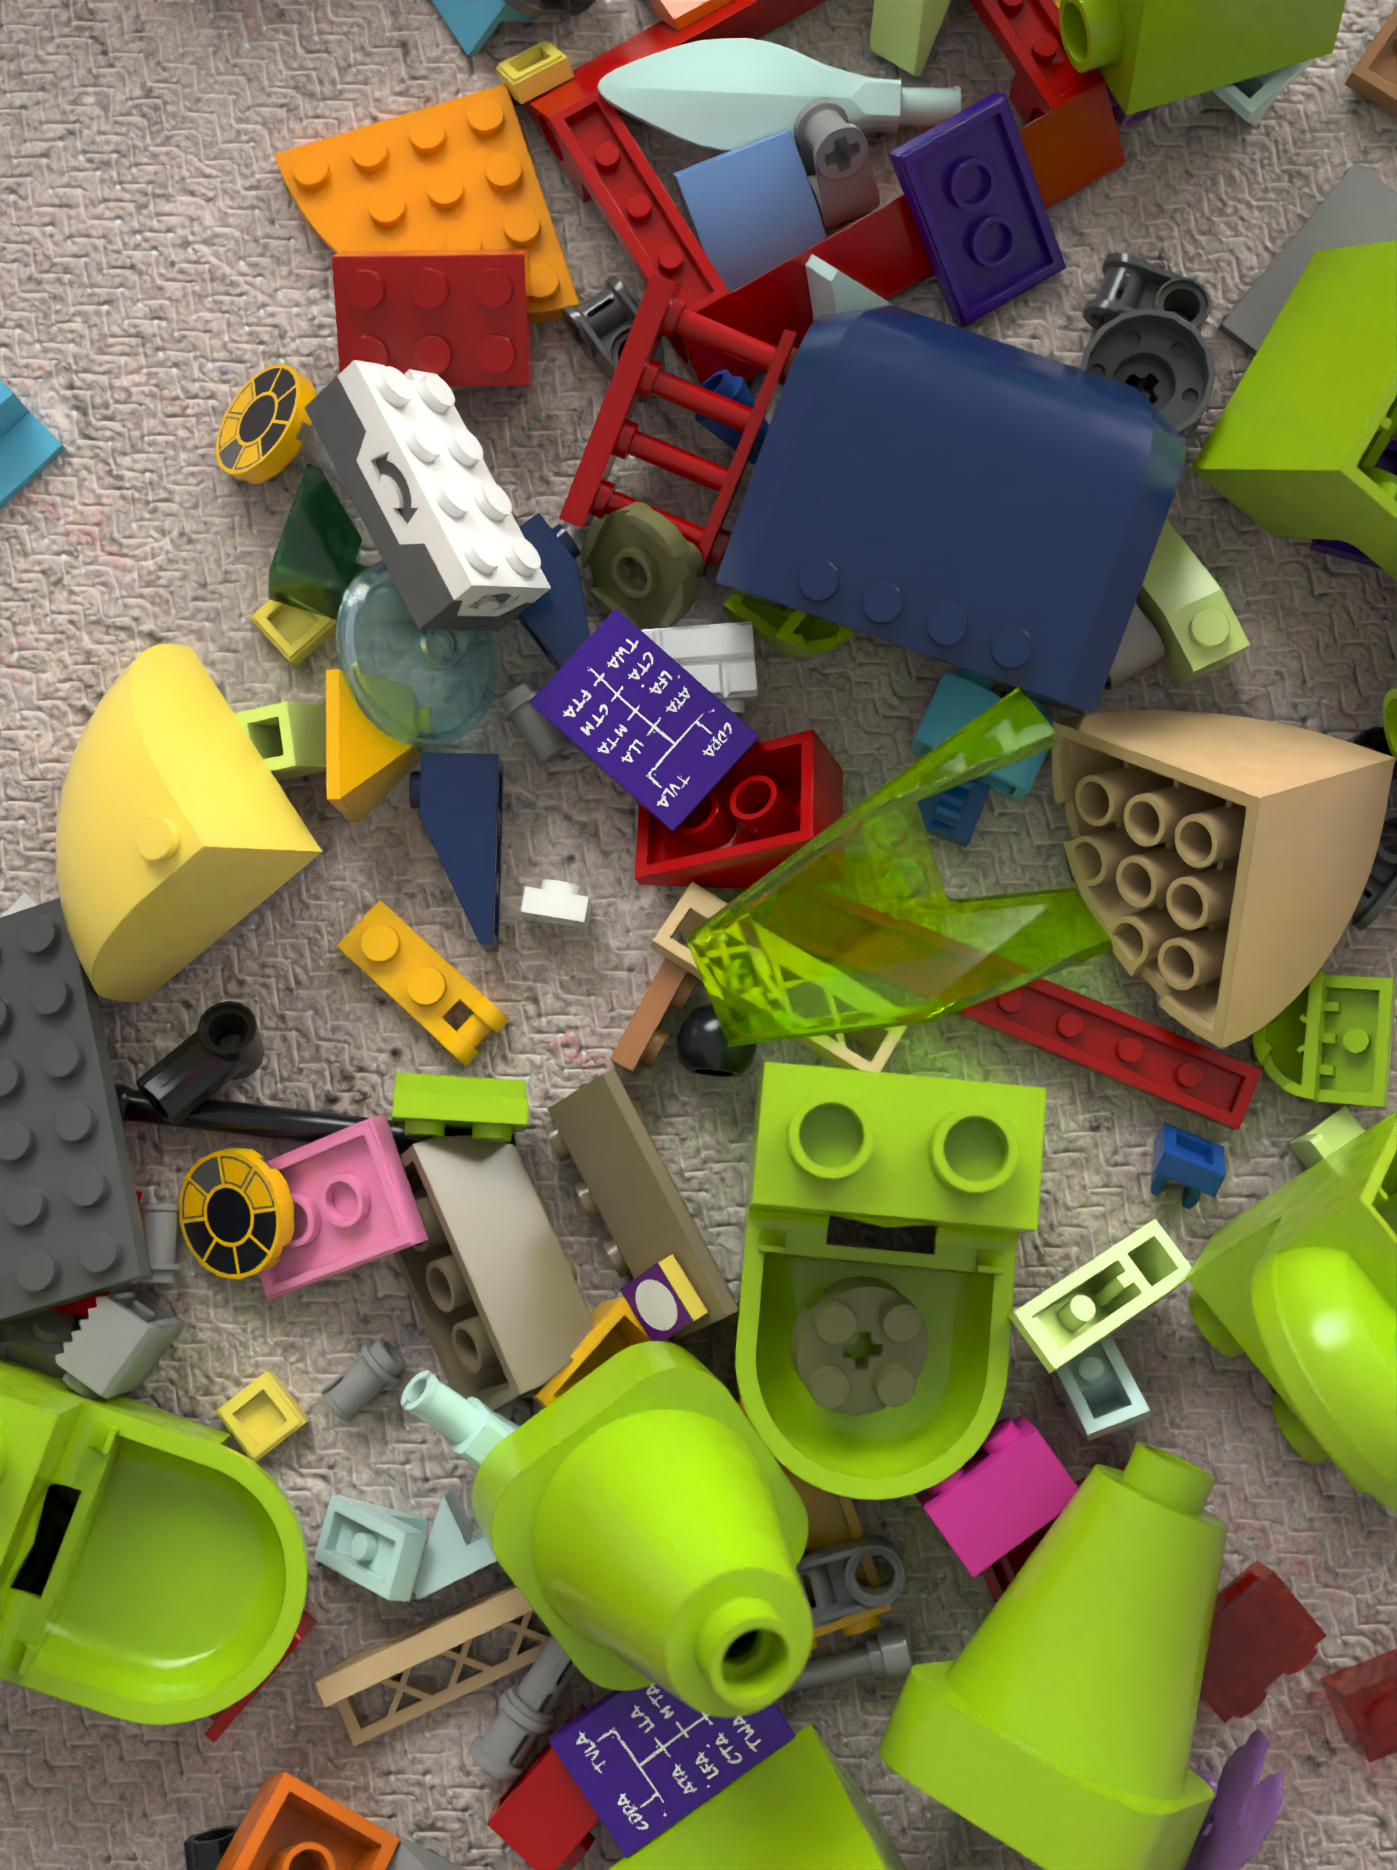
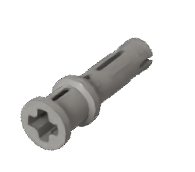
M552 1634L520 1685H512L511 1688L504 1691L499 1700L502 1708L486 1734L475 1737L469 1747L470 1755L475 1762L486 1772L504 1782L516 1783L519 1781L525 1770L522 1762L539 1735H546L551 1731L556 1716L554 1707L578 1671V1668Z

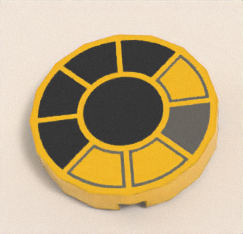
M285 363L268 366L254 375L237 393L223 417L217 434L215 453L220 469L239 481L243 482V480H246L252 485L266 482L281 473L301 449L300 446L303 442L296 438L301 430L302 424L305 423L309 427L311 426L312 422L305 407L316 397L312 381Z
M232 1147L216 1151L198 1159L185 1175L178 1197L179 1224L187 1247L201 1266L221 1278L241 1280L272 1269L280 1261L281 1258L278 1259L282 1252L283 1246L290 1244L295 1230L294 1202L286 1179L276 1167L270 1169L264 1161L259 1159L264 1156L253 1149Z

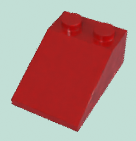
M814 729L756 743L674 834L639 804L634 879L640 885L689 887L693 881L701 887L787 890L843 877V769Z

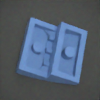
M788 129L672 173L688 226L730 293L827 238L807 173L792 134Z

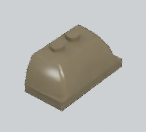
M471 1135L434 1137L413 1144L400 1156L429 1240L398 1251L394 1255L450 1388L465 1399L469 1397L479 1399L497 1413L545 1384L573 1361L570 1356L593 1329V1320L576 1283L577 1275L574 1264L570 1257L562 1251L550 1224L548 1205L545 1199L536 1192L519 1151L515 1146L506 1142L472 1140Z

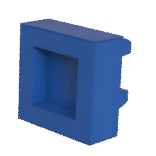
M932 763L908 826L966 848L971 840L991 786Z
M1164 1122L1154 1141L1151 1194L1159 1196L1165 1183L1170 1180L1185 1185L1182 1192V1207L1191 1209L1199 1201L1201 1192L1215 1197L1226 1177L1224 1146Z

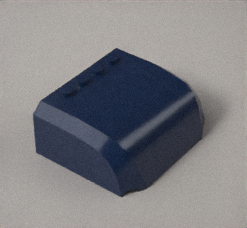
M893 305L821 315L811 324L805 334L790 368L715 583L726 592L785 612L788 607L1025 690L1023 696L1083 716L1094 715L1172 503L1184 465L1187 440L1137 388Z

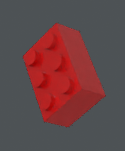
M529 249L342 251L332 256L340 373L351 362L358 360L382 364L385 367L391 366L403 374L409 369L435 373L449 387L529 386L534 378Z

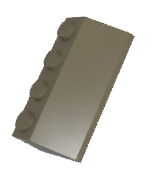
M616 1070L608 1071L547 1108L554 1122L545 1126L544 1130L561 1162L570 1157L573 1158L583 1178L582 1181L573 1186L589 1218L593 1219L602 1215L613 1238L603 1242V1245L620 1278L632 1273L635 1279L659 1261L673 1254L706 1307L707 1314L668 1340L670 1342L678 1340L739 1311L726 1281Z

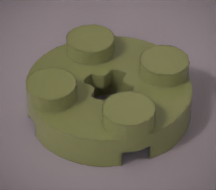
M637 501L600 518L589 528L582 544V567L591 566V573L596 583L588 589L594 602L607 617L617 608L640 630L668 628L681 620L693 606L698 588L697 576L703 569V557L700 550L693 543L686 541L670 520L657 511L652 510L646 503ZM633 559L640 562L647 576L645 580L641 581L636 576L638 566Z
M851 1277L836 1281L823 1289L826 1296L818 1300L811 1310L807 1306L804 1307L796 1318L790 1338V1357L793 1368L816 1404L842 1414L861 1415L879 1411L886 1406H901L909 1401L915 1393L916 1379L921 1374L928 1351L926 1326L917 1308L908 1298L900 1294L895 1287L878 1278ZM867 1332V1337L873 1343V1346L865 1356L853 1359L851 1354L843 1352L845 1345L856 1343L858 1333Z

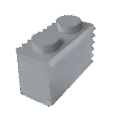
M140 1290L96 1297L97 1307L88 1309L89 1319L80 1320L81 1330L71 1332L73 1341L63 1343L64 1352L55 1354L56 1364L66 1371L62 1378L63 1381L80 1395L97 1399L99 1396L108 1399L109 1397L112 1398V1396L115 1397L116 1395L123 1394V1392L126 1393L127 1391L140 1388L185 1325L181 1319Z

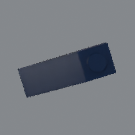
M537 513L519 526L524 538L538 552L541 559L540 568L551 589L516 618L558 671L590 637L580 577L575 560L581 553L572 537L561 524L551 529L540 513Z
M421 752V771H411L410 807L411 809H420L419 816L479 944L486 952H499L504 765L499 754Z

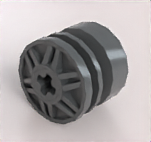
M1153 308L1121 313L1101 326L1084 349L1080 365L1082 370L1135 387L1140 392L1144 390L1149 393V402L1187 441L1196 430L1210 402L1216 376L1212 350L1198 328L1174 312Z

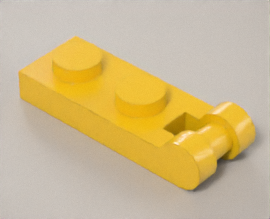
M381 900L336 945L466 1067L480 1053L476 1049L479 1043L492 1030L498 1033L510 1021L505 1014ZM463 1002L474 1013L456 1031L445 1019Z

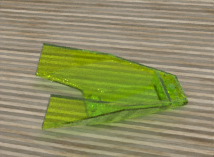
M1016 688L871 794L685 936L729 1047L930 1023L1113 950L1110 937L1074 887L963 899L950 898L945 893L917 801L1059 745L1057 733L1022 689Z

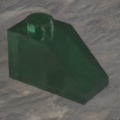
M307 463L269 569L268 599L342 621L348 600L358 603L361 600L369 573V566L360 564L362 537L318 466Z

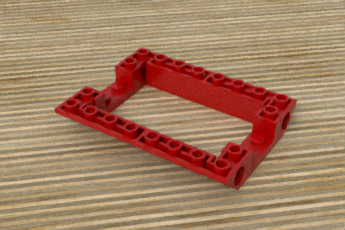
M734 0L680 31L675 30L664 21H660L572 70L574 78L523 104L583 203L590 199L594 200L642 278L644 290L647 288L652 273L682 285L678 298L687 302L685 309L778 347L784 329H788L799 334L795 348L799 349L805 334L814 322L805 267L811 254L838 269L886 301L891 300L934 275L933 268L903 194L730 293L620 116L625 113L607 103L598 92L597 85L606 74L628 63L675 46L699 40L725 38L757 40L827 0ZM969 0L1015 71L1008 98L1026 124L1018 129L1046 210L1122 168L1126 160L1105 79L1098 69L1081 73L1070 63L1061 38L1059 9L1054 1ZM677 333L673 339L667 337L692 380L698 386L710 376L723 369L728 370L733 377L741 376L744 382L765 371Z

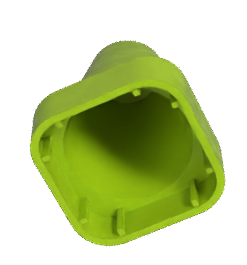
M648 1341L619 1351L499 1442L483 1460L475 1476L472 1489V1508L477 1525L504 1571L578 1670L587 1679L601 1687L619 1691L636 1690L655 1683L694 1709L716 1717H738L759 1711L779 1699L797 1680L809 1657L813 1639L812 1616L796 1569L808 1540L809 1523L806 1507L799 1493L731 1393L688 1350L669 1342Z
M1136 1442L1124 1471L1105 1465H1095L957 1659L917 1664L911 1667L878 1746V1753L882 1760L907 1782L1046 1870H1184L1214 1798L1212 1788L1199 1775L1188 1768L1228 1532V1526L1225 1522L1204 1509L1216 1477L1185 1459L1143 1442Z

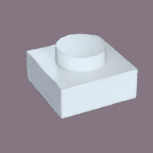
M544 879L542 880L541 889L525 886L521 913L525 920L588 930L592 905L589 897L579 895L580 886L564 881Z

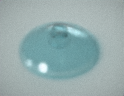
M383 560L367 567L353 580L342 599L338 612L336 651L345 684L359 709L385 734L410 745L437 746L453 742L471 732L487 713L497 686L499 662L494 631L419 630Z

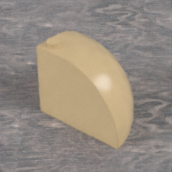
M1128 710L1094 713V715L1089 716L1079 715L1053 721L1052 776L1055 803L1064 802L1066 818L1071 839L1063 841V845L1076 885L1089 914L1107 945L1131 977L1141 974L1161 996L1158 1005L1190 1031L1222 1049L1264 1027L1278 1016L1314 978L1338 943L1357 907L1379 846L1395 757L1296 726L1218 713L1177 710Z

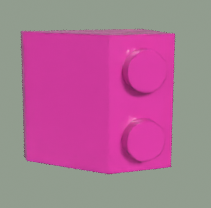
M1020 1415L1013 1421L1010 1418H1005L996 1422L980 1448L960 1469L938 1484L914 1495L974 1578L1061 1514L1079 1488L1039 1431L1026 1418Z

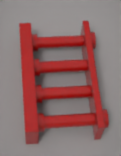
M652 273L559 519L584 528L591 524L594 516L602 518L606 514L608 515L622 509L631 503L642 502L615 491L617 484L608 481L616 457L624 460L627 459L628 455L636 457L719 492L705 528L649 505L652 510L657 511L670 520L681 532L685 540L693 543L700 550L703 557V569L698 575L700 577L705 572L707 564L718 568L725 554L732 532L723 529V524L780 384L784 386L798 352V348H795L799 334L784 329L778 347L685 309L687 302L678 298L682 285ZM677 333L767 371L754 407H748L663 371V363L654 360L663 335L673 339ZM652 395H655L743 432L729 469L638 431L640 424L631 421L639 397L649 400Z

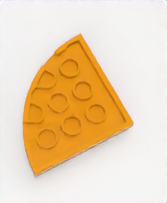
M506 83L274 154L288 191L304 220L336 254L342 251L529 249L532 323L563 318L561 313L563 308L568 305L579 306V301Z

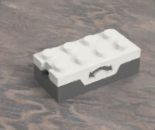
M354 360L305 407V410L419 630L500 631L549 591L551 587L540 568L541 559L538 552L524 538L511 513L512 505L510 499L496 485L482 458L483 449L479 441L467 430L454 406L455 397L452 390L435 373L409 369L403 374L391 366L385 367L382 364Z

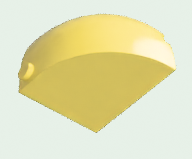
M172 643L157 644L139 654L118 676L103 696L81 734L72 755L62 788L55 843L56 874L60 902L75 951L94 990L101 997L117 1002H144L322 853L317 842L272 772L267 768L262 756L246 734L192 647Z

